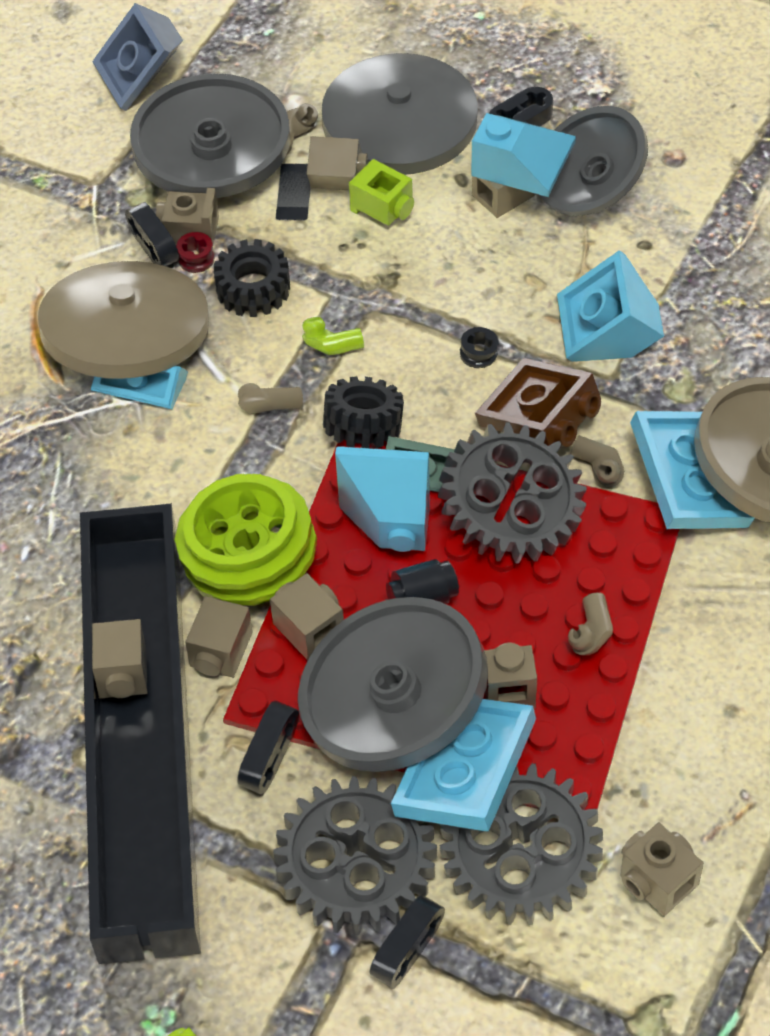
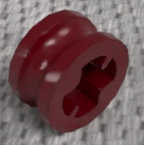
M190 232L181 236L177 241L179 265L183 270L198 273L209 269L213 265L215 259L213 243L208 235L202 232Z

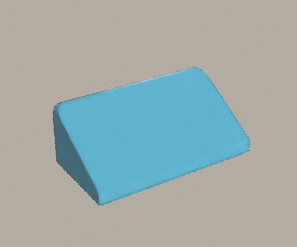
M174 366L156 374L136 378L112 379L94 376L91 390L173 409L186 381L188 371L182 367Z

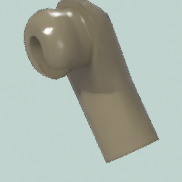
M304 103L299 108L287 111L290 127L288 152L291 151L294 137L311 130L315 125L318 112L311 104Z
M247 383L238 390V404L243 411L249 414L283 409H300L303 404V394L300 387L260 388L254 383Z
M578 435L573 444L571 454L576 458L592 463L596 477L602 485L612 487L619 484L624 477L625 470L617 449Z
M591 593L583 598L582 603L587 622L578 625V631H575L573 628L569 631L568 642L577 654L585 656L595 654L613 634V626L606 598L602 593Z

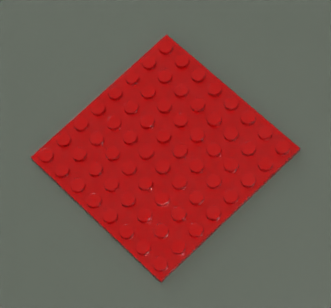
M343 440L341 443H337L336 447L349 446H346L347 440ZM384 441V446L376 448L374 443H370L369 449L386 450L387 442ZM355 443L354 448H362V444ZM335 447L309 510L317 537L314 561L306 573L319 586L325 584L333 591L338 599L339 606L343 609V619H346L365 607L389 600L386 592V583L391 582L393 571L433 559L439 562L448 560L457 576L459 594L456 597L450 598L449 603L446 605L460 612L468 620L481 641L484 650L495 649L504 643H515L519 646L532 645L537 674L536 708H534L536 721L517 763L519 775H526L532 763L536 764L537 775L540 778H544L553 768L556 770V784L558 786L569 778L573 779L574 791L572 797L586 792L588 794V805L584 810L597 809L598 811L680 529L666 528L657 502L583 485L586 486L587 490L581 500L586 503V507L580 517L582 520L575 532H572L566 545L559 543L553 555H549L542 549L538 561L535 562L530 558L527 551L524 552L519 563H515L511 552L507 551L501 561H497L495 548L489 547L481 555L478 553L480 541L474 539L470 543H463L467 531L465 528L453 531L450 529L456 515H443L441 511L447 500L438 498L439 492L430 491V510L425 551L410 550L400 552L391 548H380L339 508ZM497 464L500 467L508 468L507 466ZM519 469L498 512L494 516L496 522H502L528 471ZM535 482L539 487L549 489L544 483ZM475 495L481 502L491 503L486 497ZM516 516L522 523L531 524L525 517ZM591 593H602L606 598L613 626V634L595 654L587 656L577 654L568 642L569 631L572 628L578 631V625L587 622L582 603L583 598ZM271 604L223 718L224 724L256 732L267 707L274 700L299 710V684L308 661L273 624ZM522 685L498 688V694L523 691ZM299 712L298 724L290 742L320 750L304 727ZM407 767L397 769L396 771L405 773ZM528 803V804H522V805H526V806H529V807H533V808L539 809L536 805H533V804H530V803Z

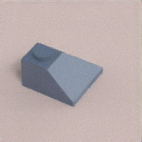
M134 3L92 61L120 109L126 111L176 52L183 39L169 17Z

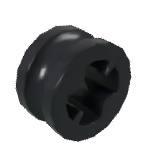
M474 327L464 332L461 337L460 358L463 363L473 368H485L494 363L499 347L497 335L484 327ZM475 344L484 345V351L475 350Z

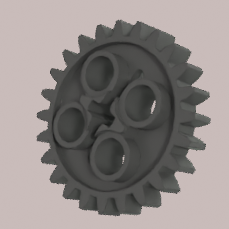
M506 422L502 432L498 434L494 426L488 424L483 436L476 430H472L467 442L460 439L457 442L454 453L449 452L444 464L445 467H443L439 477V481L443 484L439 490L438 498L447 500L441 512L443 515H456L450 529L453 531L465 528L467 532L463 539L464 544L470 543L474 539L480 541L479 554L482 555L489 547L495 548L497 561H501L507 551L511 552L514 562L519 563L524 552L527 551L530 558L535 562L538 561L542 549L549 555H553L559 543L566 545L572 532H575L582 520L580 517L586 507V503L581 499L587 488L586 486L576 484L582 475V470L568 469L574 456L570 454L560 457L557 454L561 446L559 441L550 446L544 444L546 432H540L534 439L529 437L528 425H524L520 433L516 434L513 432L511 424ZM494 461L502 462L508 468L500 467ZM523 463L530 464V469L502 522H496L494 516L498 512ZM535 482L544 483L549 489L541 488ZM475 495L484 496L491 503L481 502ZM516 516L525 517L531 524L522 523Z
M532 763L526 775H519L516 766L489 831L496 833L499 838L490 845H481L474 841L475 837L484 831L441 825L442 838L449 841L440 845L441 857L451 859L444 864L445 874L447 877L458 876L453 883L456 894L471 890L467 898L471 909L485 901L488 919H491L499 909L505 910L507 924L511 925L517 912H524L528 925H533L535 911L542 910L544 915L551 921L554 920V904L559 903L567 911L572 910L571 892L578 896L586 897L587 886L582 878L597 880L598 868L590 862L603 860V848L594 845L603 841V829L592 827L598 822L597 809L584 810L588 805V794L583 792L572 797L574 791L573 779L569 778L558 786L556 784V770L553 768L544 778H540L537 775L536 764ZM528 803L536 805L540 809L535 815L530 817H523L515 812L520 805ZM551 818H557L559 820L558 822H552L546 825V822ZM519 838L523 843L530 841V846L524 848L520 843L513 845V840ZM553 841L564 842L570 847L562 855H551L544 850ZM497 861L496 865L490 869L484 867L487 863ZM513 869H520L529 874V877L520 884H511L503 879L504 875Z
M352 776L349 788L342 789L336 779H332L331 793L325 794L317 786L313 787L314 802L309 803L302 798H298L296 803L299 815L285 813L284 822L288 830L283 829L276 832L277 844L281 846L273 849L275 864L280 865L276 868L278 883H286L283 886L286 900L298 898L296 908L299 915L313 908V922L317 927L327 917L332 918L333 931L335 933L340 931L345 921L352 923L355 935L360 934L363 921H370L372 927L378 932L381 930L380 917L385 915L397 924L400 920L399 907L403 906L408 909L416 899L414 894L427 896L428 882L425 878H435V863L432 860L437 859V844L431 843L434 840L433 825H424L425 821L395 817L391 802L396 793V785L391 784L382 793L378 791L377 778H372L367 788H360L357 777ZM343 819H351L357 822L348 828L335 825ZM320 834H322V835H325V836H327V837H323V836H322V837H317V836L320 835ZM386 840H394L400 843L394 849H384L379 846L381 842ZM317 859L332 861L330 866L318 869L310 865ZM384 870H385V871H395V872H394L393 874H389V873L384 872ZM362 880H370L377 884L374 888L364 891L354 887L356 883Z

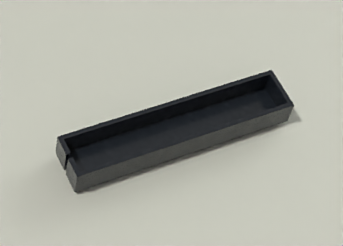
M172 503L80 512L90 941L98 964L145 960L144 950L149 949L153 950L155 958L201 954L179 555L175 543L177 529ZM140 619L146 645L147 694L130 695L125 698H99L92 669V624Z

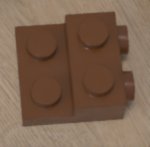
M523 358L475 412V416L480 427L487 428L488 424H492L496 431L502 432L505 423L509 422L513 432L519 434L522 427L528 425L529 437L535 439L540 432L544 431L546 432L544 444L547 446L559 441L561 443L560 448L562 446L569 447L574 443L577 436V428L585 418H594L598 414L601 407V396L594 376L590 372Z

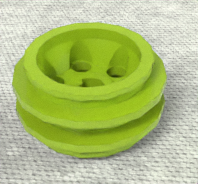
M235 474L216 480L195 496L179 518L175 543L187 580L202 596L242 606H256L269 602L284 584L295 582L304 576L314 561L317 537L305 499L290 484L261 474ZM274 526L280 528L278 533L272 532L271 529Z

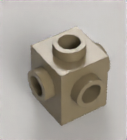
M660 822L653 826L646 834L643 831L635 833L622 848L623 858L620 876L624 886L635 898L639 900L646 899L663 916L667 915L700 883L704 862L694 854L690 843L677 832L671 833Z

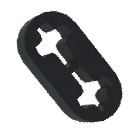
M529 87L490 110L489 114L542 126L553 115V95L545 88Z
M142 202L125 211L126 220L132 234L154 264L168 266L179 261L178 249L172 236L146 202Z
M276 700L270 703L239 768L237 776L238 785L259 794L266 792L275 777L296 730L299 720L298 709Z
M423 894L419 895L376 953L370 967V975L390 988H395L400 984L438 930L444 917L445 908Z

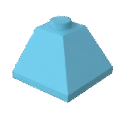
M486 113L472 139L471 176L549 197L576 142V136Z
M620 250L557 294L566 358L572 362L632 358L664 337L658 302L627 256Z
M336 447L339 508L380 548H391L400 552L410 550L425 551L430 510L429 452Z

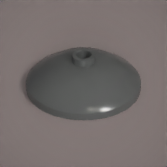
M614 106L588 108L566 119L555 131L576 136V142L549 197L540 196L553 210L569 216L594 214L618 202L636 184L647 161L648 139L640 122L630 112Z

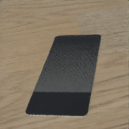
M281 164L276 208L277 220L308 219L311 187L307 177L308 164Z

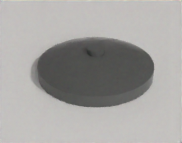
M385 54L360 61L344 70L333 80L326 90L322 102V123L325 137L359 139L362 153L368 154V163L375 159L404 175L432 170L451 161L468 146L477 127L478 103L474 89L469 81L458 70L445 62L418 54Z
M202 74L174 81L157 90L144 101L132 121L130 140L133 157L139 170L150 182L165 191L206 193L207 188H215L217 198L239 194L259 185L280 167L289 149L290 127L284 105L265 86L236 75Z
M405 597L375 603L344 619L314 649L305 665L299 684L298 706L304 727L320 750L343 766L371 772L390 771L408 767L444 749L461 734L473 719L486 690L488 679L487 657L481 641L468 620L460 612L442 602L419 597Z

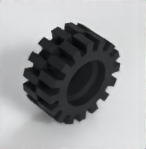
M246 239L240 241V248H236L234 243L227 246L228 254L221 251L218 255L219 261L214 263V279L219 302L221 304L224 303L225 309L229 312L235 308L236 315L242 317L245 311H249L250 317H257L258 310H262L264 316L271 313V305L278 310L282 306V299L287 301L290 290L289 266L287 257L284 258V252L280 248L275 251V245L271 242L262 247V240L254 239V245H248ZM248 274H262L267 276L264 279L253 283H246L238 280L239 278Z
M357 376L350 377V382L344 379L337 380V385L331 384L328 387V391L325 392L323 428H326L325 433L328 436L334 435V441L338 443L347 440L346 446L353 448L355 443H360L362 448L368 449L370 443H374L376 448L383 447L384 441H388V436L399 437L401 433L404 406L403 394L397 392V387L393 384L386 387L387 381L379 379L377 383L372 382L373 377L365 376V381H359Z

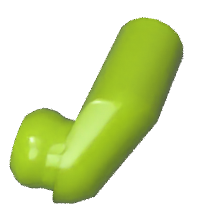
M320 317L308 318L302 324L305 332L302 338L306 345L326 355H336L364 348V340L360 328L333 333L325 329V322Z

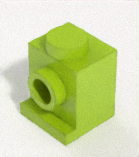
M372 159L349 182L350 211L355 214L362 211L389 226L396 218L406 219L414 207L412 179L375 159Z

